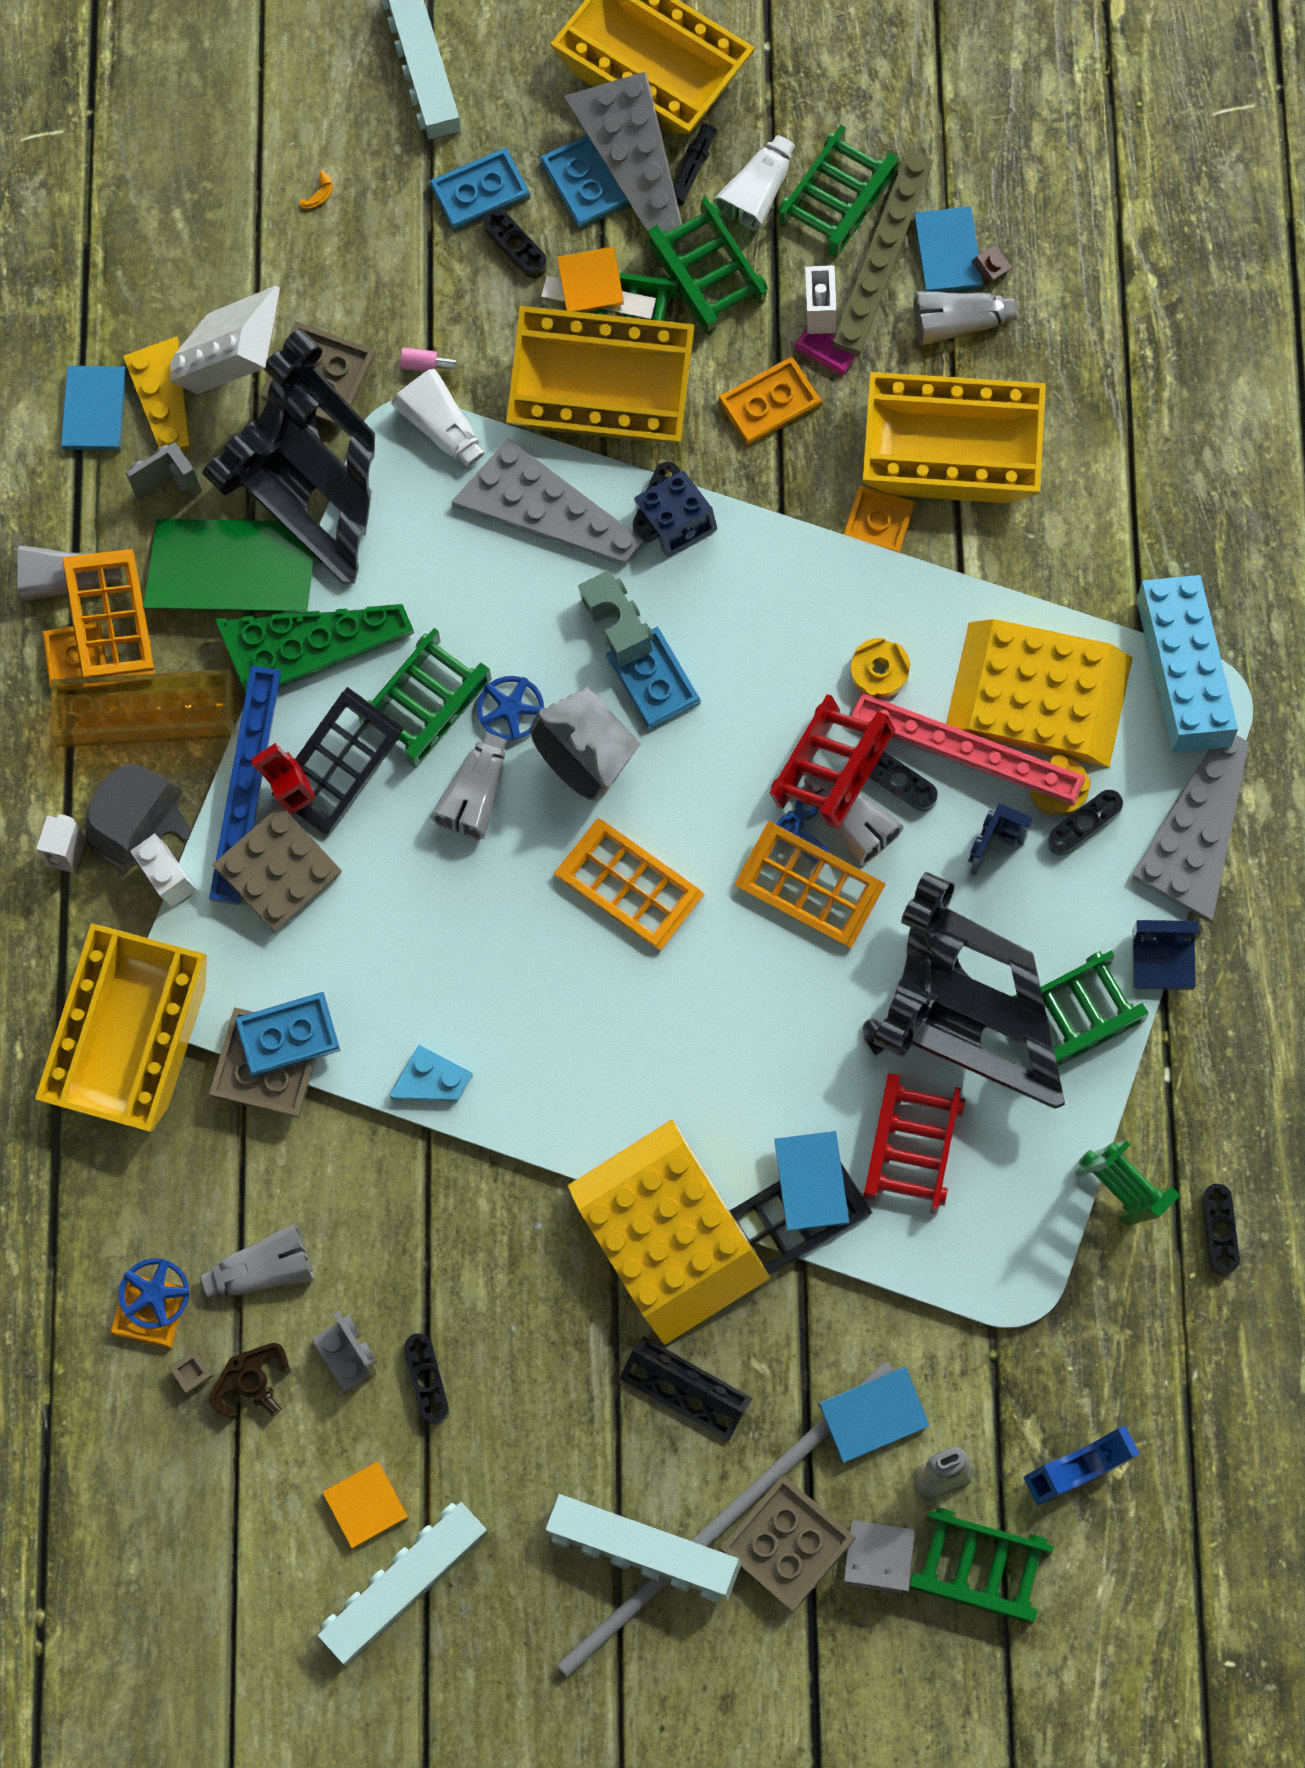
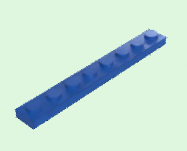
M251 665L216 861L254 828L263 776L253 767L251 758L268 748L281 670ZM214 868L209 900L240 905V895Z

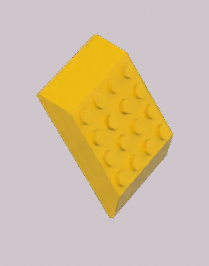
M585 0L550 43L551 48L571 72L592 87L645 72L648 75L660 129L665 133L679 134L691 133L755 51L754 46L680 0Z
M520 306L506 423L537 430L645 442H681L695 325Z
M870 372L863 483L886 494L895 496L1007 504L1040 494L1046 383Z
M997 619L969 622L946 724L998 744L1053 756L1058 754L1064 755L1066 758L1110 768L1133 657L1110 643Z
M91 923L35 1100L152 1132L169 1107L205 993L207 955Z
M673 1119L567 1185L579 1212L643 1317L664 1345H667L771 1279Z

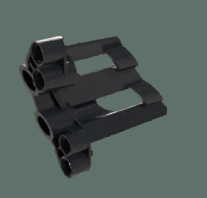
M298 329L286 339L282 350L273 353L267 359L264 371L272 378L267 394L269 401L258 420L250 422L241 434L229 440L223 448V454L213 458L205 466L202 474L223 495H227L243 486L343 585L353 584L356 581L359 570V543L362 535H366L372 493V490L369 488V470L375 456V433L315 368L323 349L302 329ZM318 407L351 437L347 451V466L319 438L316 427V410ZM316 488L340 511L336 541L308 514L309 498L312 491Z
M925 872L919 880L914 898L909 901L902 915L901 923L910 927L907 941V959L902 980L900 979L888 1016L882 1021L877 1030L874 1044L902 1057L909 1051L912 1045H915L1051 1108L1056 1109L1064 1106L1065 1100L1034 954L948 909L955 884ZM964 946L1011 966L1017 998L972 979L959 963L958 955ZM988 1027L1026 1044L1033 1072L983 1050L981 1046L983 1030Z

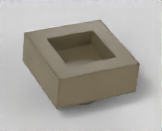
M195 1349L168 1367L187 1395L214 1377Z

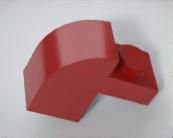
M277 743L251 758L253 767L270 783L275 799L290 815L316 800L312 787L297 761L289 752L285 753Z

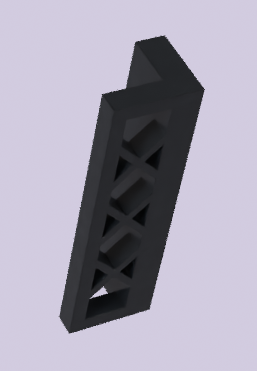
M644 1336L632 1350L619 1378L727 1441L731 1439L740 1419L753 1399ZM634 1363L646 1370L648 1378L640 1379L630 1373ZM666 1381L672 1384L676 1394L668 1395L663 1392L659 1382ZM694 1397L700 1400L703 1409L696 1411L689 1407L686 1398ZM723 1413L733 1419L730 1426L726 1428L717 1423L714 1414Z

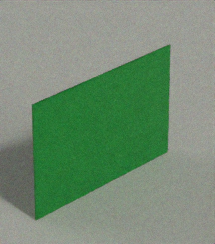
M156 519L143 608L308 611L314 556L279 521Z

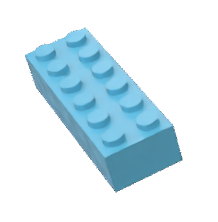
M1201 575L1142 580L1136 600L1172 753L1232 747L1238 726Z

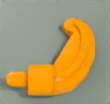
M323 170L319 172L321 188L308 201L306 199L300 200L299 204L302 208H316L330 197L333 191V184L330 176L326 175Z

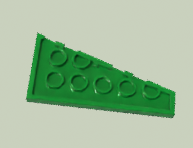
M403 604L370 606L360 610H347L345 608L336 609L335 612L322 613L320 611L273 614L272 617L260 618L245 616L242 619L226 620V618L215 619L245 693L247 691L251 665L281 670L280 688L414 634Z

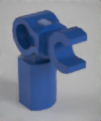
M797 800L795 810L789 811L786 816L781 817L777 825L828 852L829 849L806 830L801 831V828L805 825L804 820L813 818L817 814L818 808L813 806L811 810L805 811L801 807L804 803ZM801 851V854L817 865L819 859Z

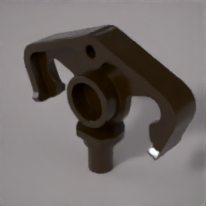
M270 1343L231 1357L210 1393L209 1403L211 1407L218 1413L234 1420L236 1409L232 1404H224L222 1397L228 1392L238 1390L244 1397L255 1398L253 1403L256 1406H264L272 1417L276 1416L282 1408L273 1398V1388H266L268 1384L267 1377L262 1370V1366L269 1356H275L278 1360L276 1366L280 1371H292L284 1348L278 1343Z

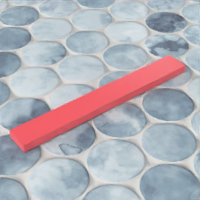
M861 693L851 717L870 722L877 711L887 714L896 729L891 738L1071 806L1075 805L1085 782V776L865 693Z

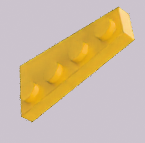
M176 336L124 355L123 358L158 447L160 448L175 442L180 450L185 452L190 450L184 388L169 382L171 374L170 363L180 348L179 340Z

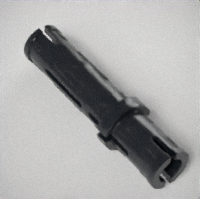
M702 123L694 143L690 144L687 149L688 156L674 184L678 206L685 204V200L703 161H707L710 155L708 150L718 133L717 129L710 124Z

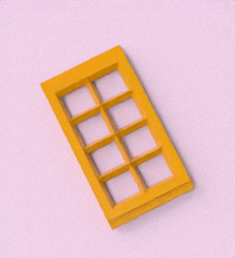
M133 549L62 557L83 684L155 675ZM125 567L128 585L106 588L103 569ZM97 570L100 589L78 591L75 573ZM130 592L133 610L111 613L108 594ZM102 595L105 613L83 616L80 598ZM134 617L137 635L115 638L112 619ZM106 620L109 638L87 641L84 623ZM138 642L141 660L119 663L116 644ZM110 645L113 664L91 666L88 648Z
M599 818L595 820L554 873L563 883L659 951H662L704 896V893L699 888ZM604 837H607L620 847L608 864H605L592 854ZM625 852H628L642 862L629 879H626L613 869ZM587 859L603 869L590 887L574 876ZM647 866L663 877L650 895L634 884ZM608 874L624 884L611 902L596 892V889ZM668 882L684 892L671 910L655 899ZM629 889L645 899L633 917L617 907ZM651 904L667 915L654 932L638 922Z
M768 821L734 885L852 948L886 883ZM778 838L796 847L785 867L768 859ZM801 851L819 859L809 880L791 871ZM825 863L842 872L832 892L815 884ZM765 864L782 872L772 893L754 884ZM788 876L805 885L795 905L778 897ZM848 876L866 885L855 905L838 896ZM811 889L828 897L818 918L801 909ZM835 901L852 910L842 930L824 922Z

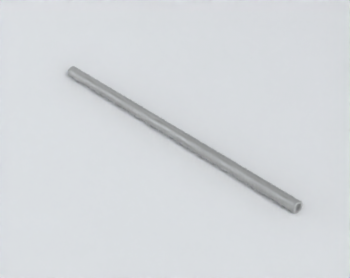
M884 1361L859 1385L890 1373L894 1369ZM824 1418L691 1541L706 1547L712 1544L768 1492L782 1475L785 1476L830 1434ZM661 1576L658 1581L649 1579L560 1661L557 1666L568 1677L671 1580Z

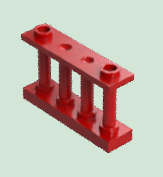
M827 694L822 703L817 706L813 719L779 777L773 781L769 794L778 808L781 809L785 808L790 798L820 808L819 812L827 825L839 830L896 729L888 715L878 711L870 722L840 713L841 710L832 695ZM833 723L864 734L855 747L826 738V735ZM819 748L849 758L848 763L841 772L820 766L811 761ZM804 773L835 783L830 794L826 797L800 789L797 785Z
M888 1073L863 1198L875 1201L877 1192L883 1194V1191L932 1200L930 1213L936 1214L939 1205L945 1206L948 1188L942 1187L955 1119L956 1116L962 1117L965 1098L960 1097V1087H955L952 1099L904 1089L903 1085H898L900 1075ZM901 1101L950 1111L947 1128L898 1119L899 1115L893 1114L894 1104H901ZM895 1131L943 1140L941 1158L893 1149V1145L887 1144L889 1133L895 1134ZM889 1161L938 1170L935 1188L887 1179V1175L881 1174L883 1163L889 1164Z

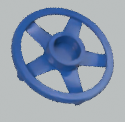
M504 676L487 683L477 702L478 718L484 729L490 734L505 740H516L529 735L530 728L520 733L519 718L522 714L537 715L544 708L543 697L538 688L527 678L518 676ZM506 682L518 683L509 696L503 694L495 686ZM526 687L530 688L536 695L539 707L521 702ZM489 694L497 702L498 707L483 716V702L486 695ZM503 718L508 723L511 735L498 733L488 724Z
M151 1258L138 1262L125 1272L119 1287V1302L124 1314L133 1323L144 1328H161L173 1323L184 1312L189 1300V1284L186 1276L178 1266L166 1259ZM158 1264L151 1281H147L134 1274L142 1267ZM168 1267L178 1274L183 1283V1288L166 1287L164 1285ZM129 1281L141 1292V1295L127 1307L125 1289ZM183 1297L179 1310L171 1318L167 1319L164 1307L166 1299ZM146 1306H151L158 1323L141 1321L133 1316V1314Z

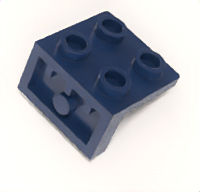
M685 471L673 475L634 498L637 507L657 532L661 550L667 558L718 529L713 508Z
M1001 803L998 804L995 812L989 810L980 834L983 838L977 836L970 851L971 855L968 862L972 863L970 873L977 874L995 834L999 835V838L1007 844H1020L1023 846L1033 817Z
M1136 920L1132 930L1133 987L1135 989H1195V939L1199 933L1198 921Z

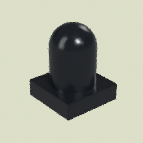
M869 1019L864 1022L862 1029L866 1035L864 1039L876 1056L885 1049L874 1044V1038L880 1023L875 1019Z

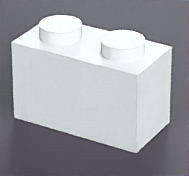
M834 266L805 267L808 334L837 333Z
M58 814L57 818L47 815L36 850L47 867L76 874L86 839L73 818Z
M155 833L130 851L158 894L172 908L197 891L167 845Z

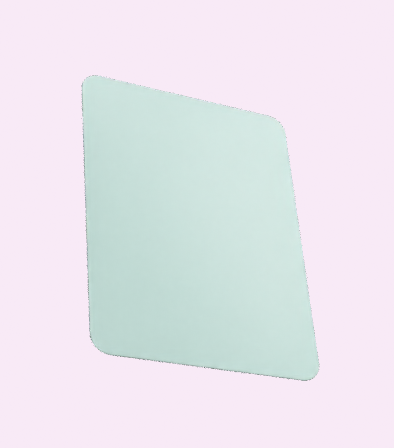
M392 401L374 410L364 421L375 433V456L369 470V488L372 490L366 535H362L359 543V570L355 583L343 585L314 557L308 611H320L322 613L335 612L336 609L360 610L370 606L403 604L414 634L280 687L268 747L277 743L285 753L289 752L295 759L346 687L352 689L365 700L372 701L415 651L420 637L425 633L429 634L433 628L439 631L441 642L438 644L439 647L469 669L472 667L475 669L480 662L490 669L492 678L490 682L504 676L527 678L540 691L544 701V708L546 709L551 704H556L561 699L565 700L568 696H573L578 691L581 692L588 687L641 745L606 794L598 801H592L577 794L556 775L532 742L531 733L520 739L506 740L507 744L503 751L505 758L503 759L502 776L494 799L484 839L476 840L437 825L431 820L430 815L454 779L465 757L475 748L476 743L482 742L485 733H489L484 729L478 718L477 702L479 694L417 768L407 761L405 754L406 745L397 740L329 837L297 813L291 815L342 872L274 933L242 898L240 905L209 900L214 873L212 865L216 862L242 710L179 861V865L197 891L173 908L163 900L148 936L152 940L207 955L205 993L189 1044L220 1055L234 1007L256 1012L324 992L341 1051L316 1058L309 1087L573 1180H577L673 1119L729 1210L780 1181L774 1143L775 1138L836 1131L840 1161L863 1196L888 1073L900 1075L898 1085H903L904 1089L951 1099L953 1098L955 1087H960V1097L965 1098L962 1117L956 1116L942 1186L948 1188L945 1206L939 1205L937 1213L934 1214L930 1213L932 1200L883 1191V1194L877 1192L875 1201L865 1199L873 1212L871 1215L798 1259L996 1328H1019L1032 1324L1044 1317L1054 1308L1064 1292L1100 1184V1180L1093 1173L1080 1177L1075 1173L1081 1166L1078 1161L1090 1149L1095 1152L1107 1147L1114 1141L1164 991L1163 989H1135L1133 987V927L1136 920L1187 921L1190 912L1132 878L1144 855L1208 750L1172 753L1145 634L697 487L713 508L718 529L668 558L661 550L657 536L654 541L644 543L636 555L624 566L592 555L590 551L578 547L572 548L564 545L561 541L552 538L546 539L506 525L505 522L488 516V518H485L469 509L452 506V500L509 438L633 532L632 524L638 511L634 498L647 490L654 472L460 409L470 423L475 437L479 440L478 446L484 451L482 458L470 467H466L461 460L456 461L453 456L439 449L432 440L391 405ZM662 475L663 481H665L666 479L670 478V477H667V476ZM329 501L319 525L336 541L340 511ZM648 520L644 526H640L642 533H646L648 529L652 530ZM608 570L611 571L615 579L620 578L627 591L625 597L628 602L631 600L635 602L640 612L638 619L641 624L647 623L650 629L659 627L701 699V703L649 731L606 658V653L611 650L607 645L604 630L615 625L618 619L605 617L594 622L581 601L578 585ZM283 611V613L308 612V611ZM997 619L1110 643L1133 657L1110 768L1076 761L1085 769L1091 782L1085 804L1104 790H1114L1121 795L1123 807L1118 817L1069 854L1063 856L1056 855L1048 847V838L1051 830L1069 816H1049L1042 813L1031 801L1029 789L891 738L884 751L936 787L938 796L935 806L929 811H918L868 777L860 792L903 824L904 829L898 838L869 863L860 866L835 828L827 825L819 812V808L813 818L804 820L805 825L801 828L802 832L806 830L829 849L828 853L886 883L852 948L734 885L767 822L770 821L777 825L781 817L786 816L789 811L795 810L797 800L790 798L785 808L781 809L778 808L769 792L771 791L773 781L779 777L813 719L817 706L829 694L832 695L840 708V713L848 716L852 715L863 692L854 685L850 675V667L856 649L863 642L873 638H884L885 641H890L893 644L896 642L904 648L910 660V670L906 685L895 695L878 699L945 724L969 622ZM429 655L419 667L450 691H457L463 683V678L432 655ZM1221 660L1238 726L1236 735L1247 740L1253 720V702L1250 690L1242 676L1231 665ZM876 662L873 671L884 674L888 666ZM412 677L400 689L431 713H438L444 706L441 698ZM506 682L495 686V688L509 696L518 683ZM526 687L521 702L539 707L536 695L530 688ZM489 694L486 695L483 702V716L498 707L497 702ZM393 699L382 710L384 714L404 727V730L412 736H419L425 728L423 721ZM347 707L335 722L351 735L360 726L359 716ZM521 715L519 718L520 733L531 727L536 715ZM503 718L488 724L498 733L511 735L508 723ZM833 723L826 738L855 747L864 734ZM370 725L366 730H363L358 740L375 752L386 736ZM330 729L320 744L338 757L348 743V740L333 729ZM353 745L342 761L360 773L371 757ZM1003 745L1041 760L1053 757V755ZM819 748L811 762L841 772L848 763L849 758ZM315 750L305 766L323 778L333 762ZM879 758L878 762L876 763V766H879L880 768L883 769V775H882V777L885 778V777H886V773H887L888 769L891 767V765H888L887 770L884 769L883 767H881V766L879 765V763H880V758ZM338 766L327 782L345 795L355 781V778ZM901 772L894 773L890 777L892 784L898 787L904 786L908 782L906 775ZM804 773L797 787L811 792V789L804 782L805 778L810 774ZM306 775L314 791L318 784ZM264 777L262 779L254 827L280 805L275 797L271 795L273 791L270 783ZM913 781L910 790L906 793L910 794L912 789L919 794L918 801L922 802L924 799L930 801L929 792L919 793L914 789L916 782ZM322 788L312 804L330 816L340 800ZM1104 799L1103 807L1097 811L1099 818L1101 812L1105 809L1111 808L1114 810L1115 802L1113 800L1107 802ZM804 803L801 807L803 810L809 811L813 806ZM1001 803L1033 817L1023 846L1020 844H1007L999 838V835L995 834L977 874L970 873L972 863L968 862L971 855L970 851L977 836L983 838L980 834L989 810L995 812L998 804ZM1083 815L1077 819V824L1081 829L1089 830L1094 826V821L1091 817ZM597 818L612 826L704 893L703 898L662 951L651 946L554 875L558 867ZM1072 828L1064 837L1057 835V845L1063 843L1065 846H1068V838L1074 834ZM604 837L592 854L605 864H608L620 847L607 837ZM778 838L768 859L785 867L795 848ZM625 852L613 869L626 879H629L642 862L628 852ZM800 853L791 871L809 880L816 865ZM587 859L574 876L590 887L603 869ZM825 863L815 884L832 892L842 872ZM765 864L754 884L772 893L782 872ZM647 866L634 884L650 895L663 877ZM925 872L955 884L948 909L1034 954L1040 987L1087 963L1086 959L1096 952L1102 951L1105 954L1112 950L1114 953L1112 964L1107 966L1128 1003H1132L1135 1007L1143 1002L1148 1011L1146 1021L1058 1066L1065 1100L1064 1106L1056 1109L1051 1108L915 1045H912L903 1057L886 1049L875 1056L864 1039L866 1037L862 1029L864 1022L869 1019H875L881 1024L887 1018L890 1005L895 997L897 985L900 979L902 980L907 959V941L910 927L902 924L901 919L907 904L914 898L919 880ZM608 874L596 889V892L611 902L624 884ZM788 876L778 897L795 905L805 885ZM848 876L838 896L855 905L866 885ZM668 882L655 899L671 910L684 892ZM629 889L617 907L633 917L645 899ZM811 889L801 909L818 918L828 897ZM835 901L824 922L842 930L852 910ZM651 904L638 922L654 932L667 915ZM964 946L958 955L959 963L972 979L1010 996L1016 995L1011 966ZM1095 972L1081 979V983L1101 1017H1106L1108 1021L1117 1016L1116 1012L1118 1009L1097 973ZM1070 986L1053 994L1075 1032H1079L1081 1035L1091 1030L1089 1027L1091 1022ZM1044 1004L1053 1048L1064 1044V1036ZM988 1027L983 1030L981 1034L983 1050L1033 1072L1026 1044ZM418 1045L473 1073V1077L458 1102H443L442 1100L419 1101V1099L393 1100L390 1098L389 1095ZM901 1101V1104H894L893 1114L899 1115L898 1119L947 1128L950 1111ZM895 1131V1134L889 1133L887 1144L893 1145V1149L941 1158L944 1141ZM889 1161V1164L883 1163L881 1174L887 1175V1179L935 1188L938 1170ZM778 1196L761 1205L772 1226L785 1218L783 1204ZM847 1206L848 1215H849V1214L851 1213V1211H850V1209H849L848 1206ZM755 1210L737 1219L749 1239L766 1230ZM786 1225L776 1230L787 1250L805 1241L800 1231L787 1232ZM827 1227L808 1229L807 1231L812 1237ZM770 1235L755 1243L780 1252Z

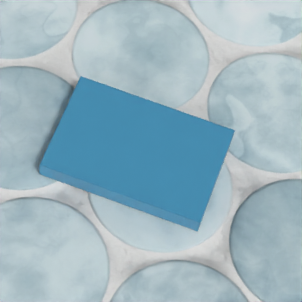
M588 134L540 157L542 166L579 230L630 206V202Z
M506 147L429 181L430 187L453 232L483 219L491 210H504L531 198L530 192Z
M971 206L915 212L914 221L925 291L953 292L983 288L982 276L971 262L979 255Z
M67 366L61 441L63 450L121 451L127 372L124 366Z
M658 626L651 629L654 639L650 640L651 653L623 667H620L611 651L606 653L607 660L648 731L701 703L700 697Z
M324 992L234 1018L252 1078L341 1051Z
M836 1131L775 1138L774 1143L787 1232L848 1225L849 1216Z
M901 1367L818 1403L842 1463L930 1426L906 1367Z

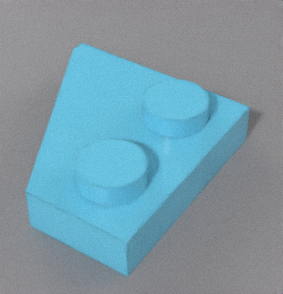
M418 1045L389 1096L393 1100L419 1099V1101L442 1100L443 1102H458L473 1077V1073Z

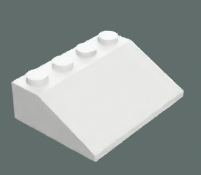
M273 286L208 313L175 353L170 363L171 374L169 382L195 394H200L266 368L280 288Z

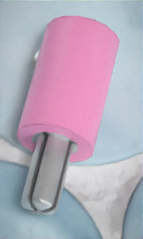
M406 347L402 349L401 369L426 372L429 369L437 371V368L456 369V360L438 358V352Z

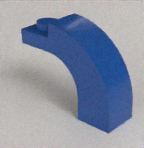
M1125 1425L1067 1456L1037 1468L1023 1476L1037 1506L1112 1472L1140 1455Z

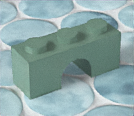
M608 570L578 585L581 601L594 622L605 617L618 619L615 625L604 630L607 645L620 667L652 652L650 640L654 639L651 629L647 623L641 624L638 619L640 612L633 600L628 602L625 597L627 591L620 578L615 579L611 571Z

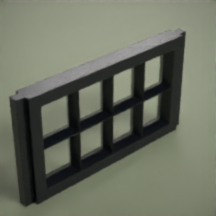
M346 687L295 758L305 775L318 784L313 791L315 797L324 788L338 798L340 802L330 816L313 805L312 802L296 813L329 837L400 738L405 728L352 689ZM346 707L363 719V722L353 735L335 723ZM368 723L386 736L375 752L358 740V737ZM330 729H333L348 740V743L338 757L320 744ZM353 745L371 757L360 773L342 761ZM315 750L333 762L323 778L305 766ZM338 766L355 778V781L345 795L327 782Z
M842 1163L846 1203L851 1211L848 1215L849 1224L827 1227L812 1237L807 1230H800L805 1241L790 1250H787L776 1230L786 1225L785 1218L772 1226L761 1208L762 1204L776 1196L779 1197L783 1204L780 1181L729 1210L769 1275L873 1213ZM755 1210L766 1230L749 1239L737 1219ZM770 1235L782 1255L764 1265L753 1244Z

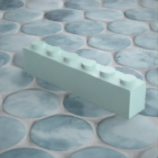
M381 0L384 10L389 9L391 16L387 17L391 34L397 33L398 40L394 41L398 58L404 57L406 63L401 65L405 81H411L413 88L409 89L412 105H418L420 113L416 114L420 131L426 130L428 140L460 132L459 115L424 0Z
M561 1494L557 1498L545 1529L548 1535L552 1537L551 1542L565 1548H569L570 1544L581 1547V1553L589 1557L598 1559L600 1555L611 1558V1564L626 1570L629 1569V1566L641 1569V1575L658 1581L661 1576L671 1580L670 1585L677 1589L688 1591L691 1587L702 1591L700 1596L713 1602H719L720 1598L728 1601L741 1567L739 1558Z
M462 1502L457 1506L451 1503L439 1515L442 1519L433 1528L430 1525L426 1526L415 1537L418 1542L408 1550L404 1547L392 1558L394 1564L386 1572L381 1569L369 1579L370 1587L362 1594L358 1591L354 1593L344 1603L346 1609L340 1615L332 1614L320 1625L322 1631L318 1636L345 1666L352 1662L489 1533Z

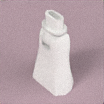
M776 135L772 142H768L764 148L759 150L748 164L713 199V203L717 205L721 214L731 220H736L739 215V223L752 231L760 230L770 211L774 198L787 175L789 163L792 160L791 153L796 147L795 144L780 135Z
M435 369L427 370L395 395L391 405L409 422L421 430L444 453L453 456L456 461L461 460L466 467H470L483 457L484 451L478 446L479 440L475 437L470 423L461 412Z

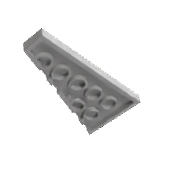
M643 72L564 95L646 230L658 225L662 232L666 231L668 233L682 225L648 75ZM685 236L674 243L686 240Z
M509 438L452 500V506L469 509L485 518H488V516L505 522L506 525L546 539L552 538L561 541L564 545L572 548L578 547L590 551L592 555L624 566L629 563L644 545L642 538L638 537L634 532Z
M1237 735L1232 747L1208 750L1132 876L1133 879L1209 923H1212L1249 745L1248 741Z

